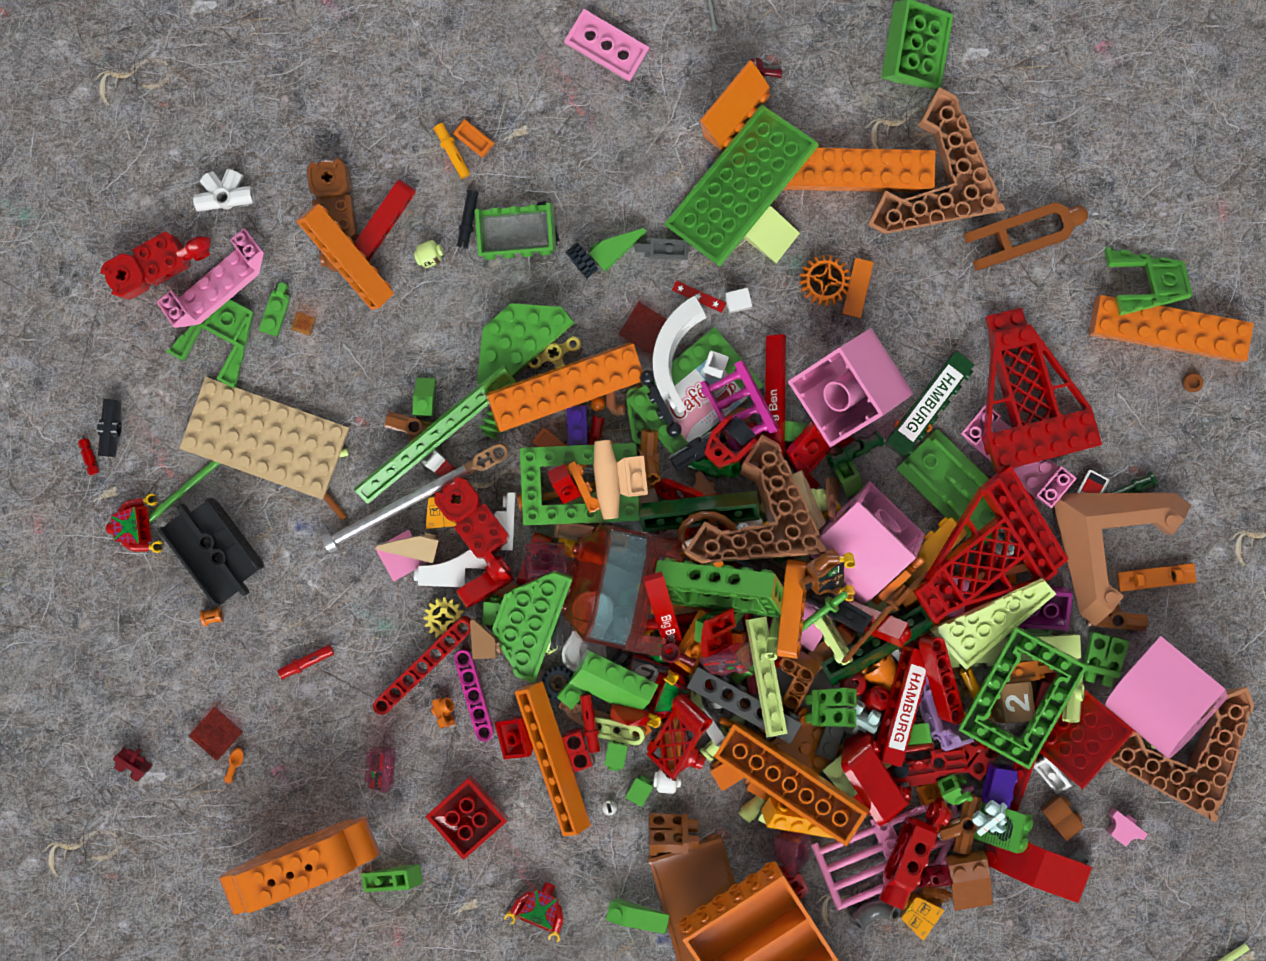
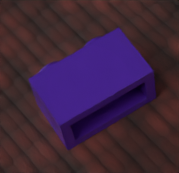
M586 406L567 408L569 446L588 445Z
M989 762L981 795L982 801L987 804L993 800L999 805L1004 802L1009 809L1010 803L1014 799L1013 790L1018 781V771L1011 765Z

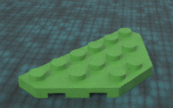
M510 303L482 330L477 383L480 385L502 366L506 368L512 377L516 376L571 327L575 321L563 307Z
M553 571L505 592L492 631L500 641L501 648L517 678L535 683L573 577Z

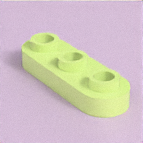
M825 614L814 624L821 630L825 643L834 652L835 660L839 664L847 665L853 661V657L847 663L841 662L843 657L849 652V649L831 618Z
M595 717V722L602 725V728L599 729V738L631 745H639L645 739L646 734L642 726H627L609 718ZM619 727L620 733L615 732L614 728ZM633 731H637L639 737H635Z

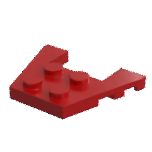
M812 421L789 446L786 452L794 472L802 470L810 489H816L820 484L810 473L834 445L829 447ZM848 436L836 443V445L840 448L856 439Z

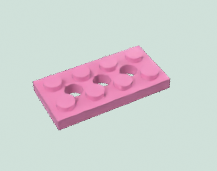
M585 9L582 10L564 41V44L629 82L649 51L648 46ZM588 31H593L596 37L594 40L589 41L585 38V34ZM604 41L612 43L610 50H604L601 47ZM620 51L628 52L629 56L626 60L618 58Z

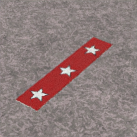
M677 280L672 288V291L689 299L696 296L699 303L722 313L725 308V302Z

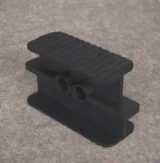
M207 498L203 504L192 512L185 504L178 505L177 509L181 514L164 527H160L159 533L200 586V589L203 590V593L206 594L207 598L215 606L222 605L238 591L242 596L249 594L250 591L243 581L259 569L264 568V564L238 527L227 515L226 511H224V508L214 498ZM206 537L211 539L210 547H206L204 544ZM218 552H220L223 555V560L221 563L217 562L215 559V556Z

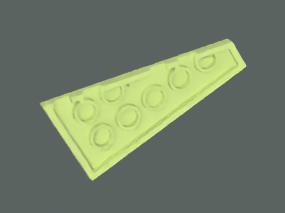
M1041 578L934 626L930 630L935 636L944 639L946 648L967 670L1011 633L1014 626L1018 627L1056 593Z

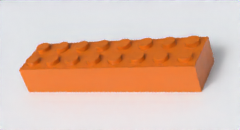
M817 148L783 190L925 193L935 189V150Z
M1104 295L1095 297L1088 333L1090 336L1238 363L1247 361L1254 326L1252 322L1165 306H1157L1119 316L1115 297Z
M628 342L485 393L496 427L499 432H503L641 382L640 375L643 371L634 344Z
M740 722L732 726L714 755L716 759L845 846L850 843L871 810Z

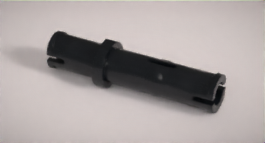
M467 190L462 221L458 228L460 231L456 247L461 248L464 242L463 249L469 248L470 235L473 232L472 225L479 192L474 191L472 197L473 190Z

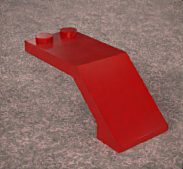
M1029 841L1023 853H1014L988 843L984 849L989 867L1031 887L1076 903L1080 902L1093 868L1079 860L1049 851Z

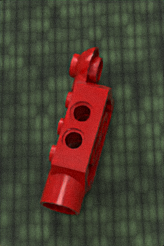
M938 797L929 805L926 812V823L910 817L904 821L883 872L884 887L879 896L881 901L904 910L911 892L920 884L922 871L929 863L931 849H934L936 846V837L941 825L946 826L952 815V810L948 808L947 803L942 797Z

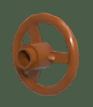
M701 511L692 514L682 521L677 531V543L684 553L695 537L694 535L685 539V532L695 521L708 519L707 523L717 529L716 521H719L730 531L737 530L734 522L727 516L713 511ZM685 554V555H686L687 557H689L690 559H692V560H694V561H697V560H695L694 558H692V557L688 556L687 554Z

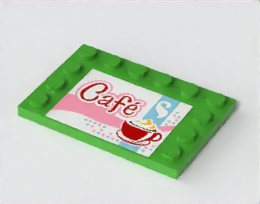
M715 327L672 362L673 384L686 410L679 413L677 408L672 409L668 399L664 402L674 422L681 425L682 431L679 436L671 437L667 434V423L665 420H660L656 412L659 408L656 402L651 403L647 395L650 391L646 385L642 386L627 399V402L650 429L658 431L659 441L671 455L685 448L693 439L704 436L720 422L709 398H705L700 389L702 387L700 382L708 381L709 385L721 379L703 372L710 350L729 357L722 378L734 372V369H736L735 363L743 361ZM749 369V371H750V373H751V375H752L754 381L756 382L758 388H759V389L762 388L764 385L759 381V379H758V378L754 375V373ZM736 379L713 393L718 402L742 390L745 384L742 379ZM745 396L723 408L725 416L727 417L749 397Z

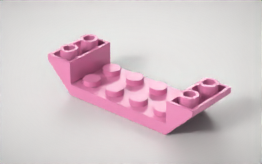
M245 228L230 239L236 250L179 297L170 290L157 301V304L174 328L201 324L259 275L264 252Z
M985 404L961 435L974 449L992 463L990 455H986L981 438L984 434ZM994 410L992 412L991 432L1010 429L1011 427L1000 419L1001 416ZM1050 459L1013 468L1027 492L1050 508L1057 503L1077 479L1062 466L1058 467Z

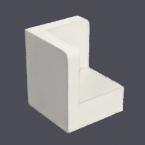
M748 288L725 293L729 314L752 308Z
M710 350L703 372L722 379L729 357Z

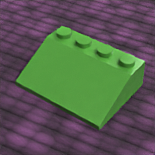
M914 0L894 2L881 78L895 83L937 90L939 87L941 88L954 14Z

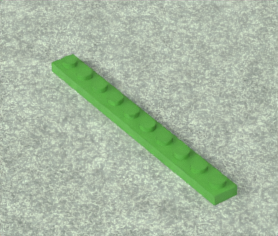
M504 366L499 368L354 488L355 492L367 504L370 503L489 405L485 393L513 384L516 380Z

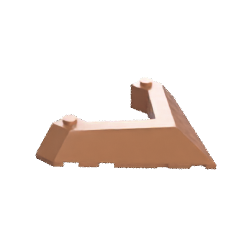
M939 87L927 105L917 126L934 135L949 185L906 199H901L888 191H884L875 205L868 222V226L883 234L1005 211L992 177L989 176L988 168L976 140L973 139L970 132V126L961 111L957 96Z
M762 434L743 462L740 471L741 475L757 484L769 523L762 526L742 527L740 530L721 531L704 522L685 550V554L700 563L823 554L827 551L825 545L821 542L819 531L814 520L809 515V509L798 485L793 480L787 461L784 460L781 447L777 442Z
M1064 493L1054 505L1064 553L1069 559L1067 565L1072 578L1071 582L1074 594L1076 595L1079 614L1096 626L1115 609L1124 597L1108 583L1102 529L1151 523L1165 535H1173L1185 520L1191 504L1177 493Z
M1248 687L1226 690L1228 698L1208 719L1188 764L1174 758L1168 759L1162 753L1145 747L1141 735L1136 731L1108 762L1216 823L1218 819L1217 814L1220 805L1223 804L1227 791L1226 787L1231 779L1240 751L1239 746L1246 733L1247 721L1250 712L1254 708Z

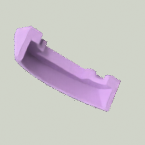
M926 676V683L923 687L921 702L918 707L923 721L929 723L930 734L933 740L938 739L942 749L945 751L974 742L973 738L959 731L958 726L960 723L953 724L939 719L928 677Z

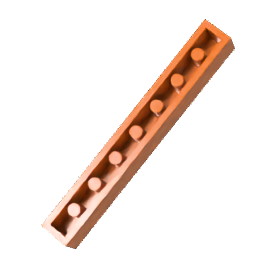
M543 681L530 683L514 692L562 835H578L590 827L591 824Z

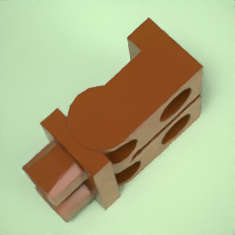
M649 813V856L657 855L658 852H671L675 854L682 852V854H688V849L699 848V835H689L688 833L698 832V819H688V814Z

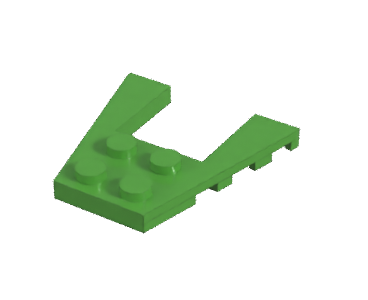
M1111 247L1105 248L1104 253L1108 267H1145L1151 294L1117 295L1115 301L1119 316L1188 299L1192 296L1193 293L1184 261L1163 257L1156 259L1151 258L1148 254L1136 255L1130 254L1128 250L1121 249V251L1111 250Z
M229 299L201 324L191 325L166 352L185 361L202 329L213 333L234 345L217 377V380L234 388L237 385L254 312Z

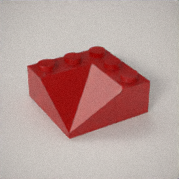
M472 775L467 777L425 816L463 860L501 828L509 818Z

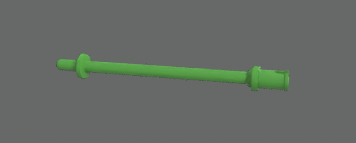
M842 591L834 598L827 596L825 598L826 604L803 621L802 632L830 610L837 612L839 610L838 604L848 597V593ZM745 661L742 664L744 668H739L731 674L735 683L740 684L749 675L755 674L753 661Z

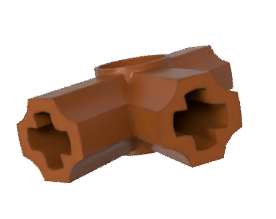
M388 411L384 427L408 433L411 442L433 423ZM413 421L419 423L420 428L417 432H413L410 429V424Z
M652 429L641 430L640 450L637 453V456H644L647 489L655 488V483L660 482L661 478L659 452L657 451L658 431Z
M1118 604L1096 626L1086 620V626L1146 631L1148 618L1147 614L1122 612ZM1115 615L1121 618V622L1117 626L1113 623Z
M972 794V801L963 802L959 817L949 820L946 826L941 825L939 829L942 841L955 837L953 851L965 855L971 852L974 833L977 830V826L972 821V816L980 810L982 800L981 796ZM971 820V826L964 828V821Z

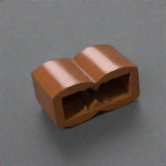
M1056 795L1039 809L1065 841H1068L1084 828L1081 823L1083 819L1076 811L1074 813L1069 808L1071 804L1064 796L1061 798L1059 795Z

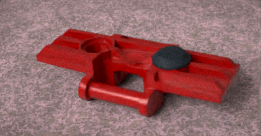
M933 740L932 743L907 745L906 753L931 750V755L918 760L905 758L902 767L891 765L887 768L895 783L909 782L910 787L937 783L936 778L940 776L969 772L964 745L945 751L942 748L935 749ZM942 758L945 764L943 767L937 768L934 766V760Z

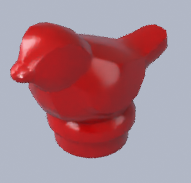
M696 745L680 772L690 766L699 770L703 767L706 757L699 752Z

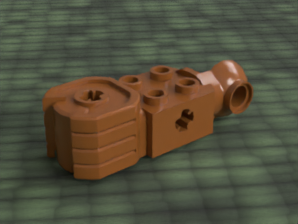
M335 158L334 161L324 160L317 164L312 161L307 167L309 190L316 196V200H312V206L316 204L324 206L333 221L339 223L343 233L354 241L359 235L354 199L350 196L352 192L350 170L338 158ZM319 250L321 266L327 267L333 272H338L321 250Z

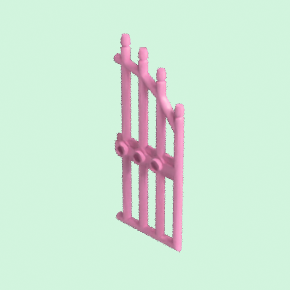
M973 785L967 786L964 789H962L963 794L966 791H969L970 793L974 792L975 790ZM930 804L921 805L899 814L882 826H879L874 819H871L872 826L856 832L850 843L875 833L879 844L829 865L826 864L823 854L844 845L837 840L822 847L819 846L818 842L811 844L837 911L881 893L884 883L841 901L837 890L883 872L898 838L893 825L905 821L908 817L912 818L927 812ZM950 804V809L952 810V815L950 818L951 820L954 819L961 812V810L958 811L957 804ZM955 837L945 841L937 840L935 848L931 849V851L941 848L934 862L927 866H934L936 864L947 865L945 856L955 841ZM880 851L883 852L886 862L834 883L830 872Z

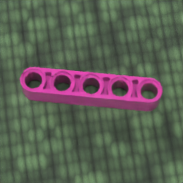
M461 649L455 654V665L477 739L485 742L490 740L494 734L493 722L475 659L472 658V652L469 649ZM461 653L468 655L469 660L467 663L460 661L459 655ZM465 672H472L474 680L467 681L464 677ZM476 690L479 693V699H472L470 691ZM482 709L485 716L478 718L475 715V710ZM482 727L488 728L490 735L483 736L480 733V729Z

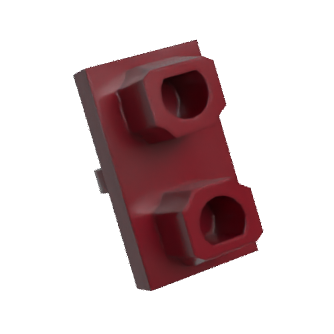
M123 747L113 758V761H115L114 769L119 772H124L126 768L132 771L130 774L131 779L136 782L152 768L153 764L141 756V748L133 751Z
M941 864L926 866L922 871V880L918 887L951 886L953 880L949 875V866Z

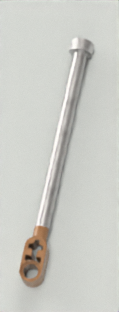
M502 442L496 443L478 453L470 462L335 534L329 532L323 535L322 542L325 548L332 553L338 550L340 544L442 490L449 483L455 482V477L464 478L477 470L484 471L508 457L509 447ZM496 447L503 448L505 452L503 457H498L495 454ZM489 455L491 456V459L486 461L485 465L479 463L481 458L484 459Z

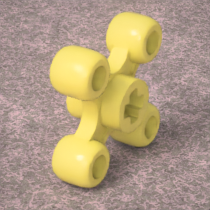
M574 336L569 337L563 344H557L554 341L544 352L536 357L538 359L536 365L532 361L528 365L533 369H537L544 362L550 361L555 365V368L564 366V354L569 351H578L581 347V341ZM571 341H576V347L572 348L570 346ZM556 347L559 355L552 358L550 350H554Z

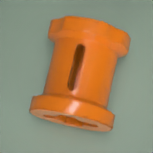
M216 606L215 609L207 611L200 610L202 625L205 627L210 623L224 622L221 607Z

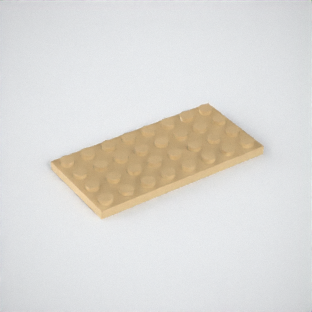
M205 377L179 449L324 500L350 428Z

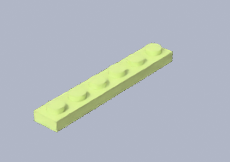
M761 617L745 620L766 737L787 734L774 660H769V655L768 658L765 657L767 648L766 637L769 635L767 618Z

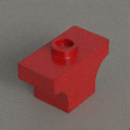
M565 463L547 472L549 480L563 504L581 496Z

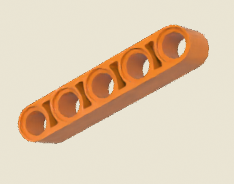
M788 560L786 564L777 655L779 657L798 659L800 655L807 590L804 591L800 587L799 580L806 577V566L809 563L807 561Z

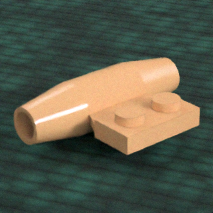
M595 441L593 467L597 499L603 519L619 518L620 494L628 497L648 495L644 456L625 457L616 462L611 441Z

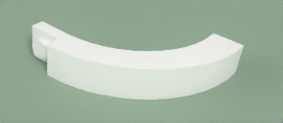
M696 296L685 301L666 320L657 337L653 353V372L657 388L663 400L668 399L672 409L677 408L679 413L685 411L686 408L673 384L672 360L674 352L683 336L694 325L706 319Z

